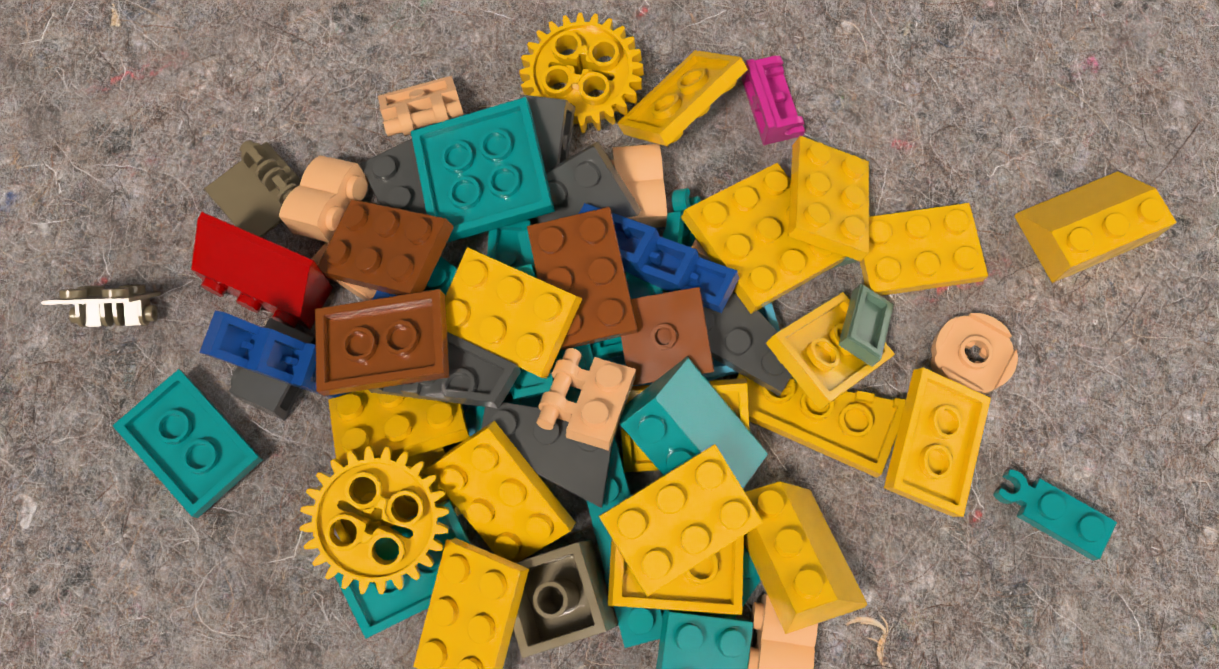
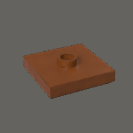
M700 287L631 299L638 333L621 336L626 366L636 369L635 380L632 386L655 382L687 356L702 374L715 372Z

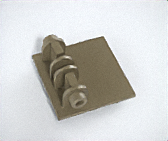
M248 140L239 149L242 160L210 183L204 190L236 227L263 237L282 222L279 217L282 204L288 194L300 185L301 179L267 141L261 145L260 143Z
M144 284L121 285L119 288L106 289L104 285L80 286L78 289L59 290L58 298L42 300V305L75 304V307H71L69 311V318L72 323H77L80 327L103 325L108 327L112 326L113 323L116 326H147L150 321H156L158 317L157 307L150 304V298L160 296L161 291L146 292Z

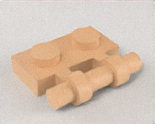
M452 75L378 96L380 111L384 120L383 124L388 137L403 133L404 136L411 135V131L464 115Z
M568 348L563 359L558 360L552 372L554 381L550 390L543 393L538 406L541 412L536 423L543 429L552 430L557 419L567 421L569 423L566 428V438L609 451L635 380L636 369L594 357L590 370H584L578 366L582 357L580 351ZM570 386L581 389L577 403L568 401L565 398Z

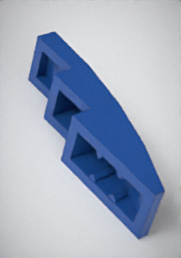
M584 203L579 214L600 208ZM612 213L625 272L668 292L700 287L703 306L722 313L739 280L737 270L699 257L697 249L660 237L657 229Z
M214 312L199 353L319 394L316 392V345L302 342L273 329L260 327L225 312ZM349 393L328 395L325 397L332 399Z

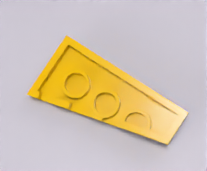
M740 373L738 374L737 379L746 378L750 422L878 478L882 475L898 433L905 399L894 398L891 400L875 397L873 393L846 391L819 410L814 402L805 394L801 386L792 378L789 379L784 390L778 396Z

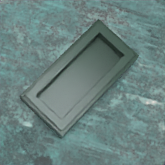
M860 284L852 291L838 345L873 367L882 358L893 304L865 285Z

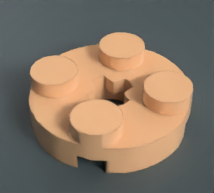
M970 313L968 316L955 317L949 320L938 331L932 343L930 364L933 372L986 395L1004 385L1012 377L1017 366L1018 354L1017 349L1014 351L1013 344L1010 341L1012 335L1004 324L986 314ZM974 345L980 348L979 355L984 358L983 362H971L967 358L965 348L970 349Z

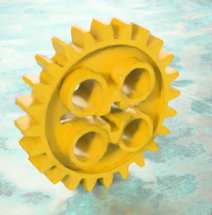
M582 12L578 13L576 22L573 23L564 15L562 20L563 26L558 27L550 21L548 22L549 34L540 30L536 32L539 44L534 42L527 43L530 55L521 56L523 67H525L519 70L521 80L524 82L521 84L524 95L567 100L575 106L573 125L579 124L581 133L586 132L588 123H593L597 131H600L601 120L606 119L614 125V113L616 111L623 115L628 114L625 102L636 104L637 96L634 90H642V78L640 76L644 75L643 64L639 63L642 61L640 49H635V38L633 36L625 38L624 26L618 27L613 31V21L611 18L601 25L596 13L591 17L590 22H584ZM568 49L575 50V52L570 55L561 54L563 51ZM604 56L612 57V59L607 62L597 61L599 58ZM557 83L566 84L565 87L559 90L551 88L554 84ZM593 90L604 91V93L597 97L588 96V93Z
M367 446L364 452V459L360 460L357 453L351 450L347 452V466L338 459H333L330 461L334 472L333 475L322 471L316 474L323 487L322 489L310 487L306 490V493L316 501L315 504L301 507L300 511L312 516V521L303 524L299 528L303 532H313L314 536L313 539L303 546L304 549L318 548L320 554L312 564L317 566L327 561L331 565L325 576L327 580L339 572L344 575L341 587L343 589H346L354 579L359 581L360 594L366 592L370 582H375L379 594H384L388 580H392L394 585L400 590L404 586L403 574L407 573L416 581L420 578L418 563L427 567L433 566L434 560L429 555L428 550L442 551L444 545L434 536L435 534L448 533L449 527L439 523L438 518L449 514L450 510L447 507L436 505V501L446 494L445 490L432 491L429 487L435 481L437 475L432 474L425 478L420 475L425 463L424 461L418 462L411 468L407 465L409 452L404 451L397 460H393L392 449L390 446H386L381 457L376 458L373 447ZM367 477L374 482L377 491L373 500L362 501L355 496L353 486L357 478ZM407 495L416 500L418 503V514L415 517L404 519L396 514L394 503L399 496ZM343 500L355 508L370 514L376 508H379L383 511L381 518L384 521L412 530L413 536H403L398 531L382 524L376 530H373L369 527L370 519L368 517L343 510L338 504ZM346 519L354 523L357 530L354 541L342 542L336 537L334 526L338 520ZM385 537L396 541L399 546L398 557L392 560L380 558L375 550L376 541Z

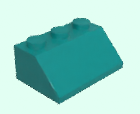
M688 356L625 405L620 418L621 427L663 475L711 445L716 444L739 484L744 488L768 455L766 449Z

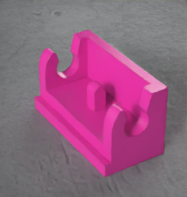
M781 56L746 60L745 65L748 70L742 75L741 79L763 146L797 138L805 133L803 118L797 114L784 76L782 66L784 63Z

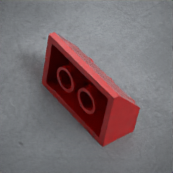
M201 212L198 217L191 270L202 280L200 285L202 288L219 297H223L225 293L238 297L236 302L253 312L259 313L261 308L274 313L272 316L274 320L294 329L297 324L311 329L315 322V309L323 307L333 289L314 260L204 212Z

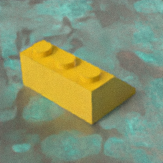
M1118 171L1014 215L1052 283L1154 241L1177 223L1156 188Z
M779 481L745 492L763 523L744 535V544L785 634L867 606V602L811 490Z

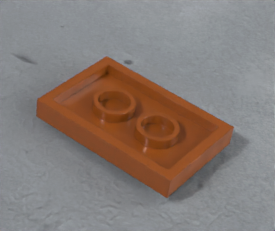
M351 199L318 267L326 278L397 296L424 292L454 226L446 218Z
M610 207L527 226L537 278L582 298L560 350L638 333Z
M440 289L315 309L316 392L328 396L450 378L445 294Z

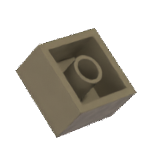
M592 540L577 542L517 563L529 568L513 628L522 658L606 632L619 625L613 606H608V589Z

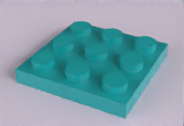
M526 97L411 131L427 215L446 218L454 226L447 243L555 212L530 104Z

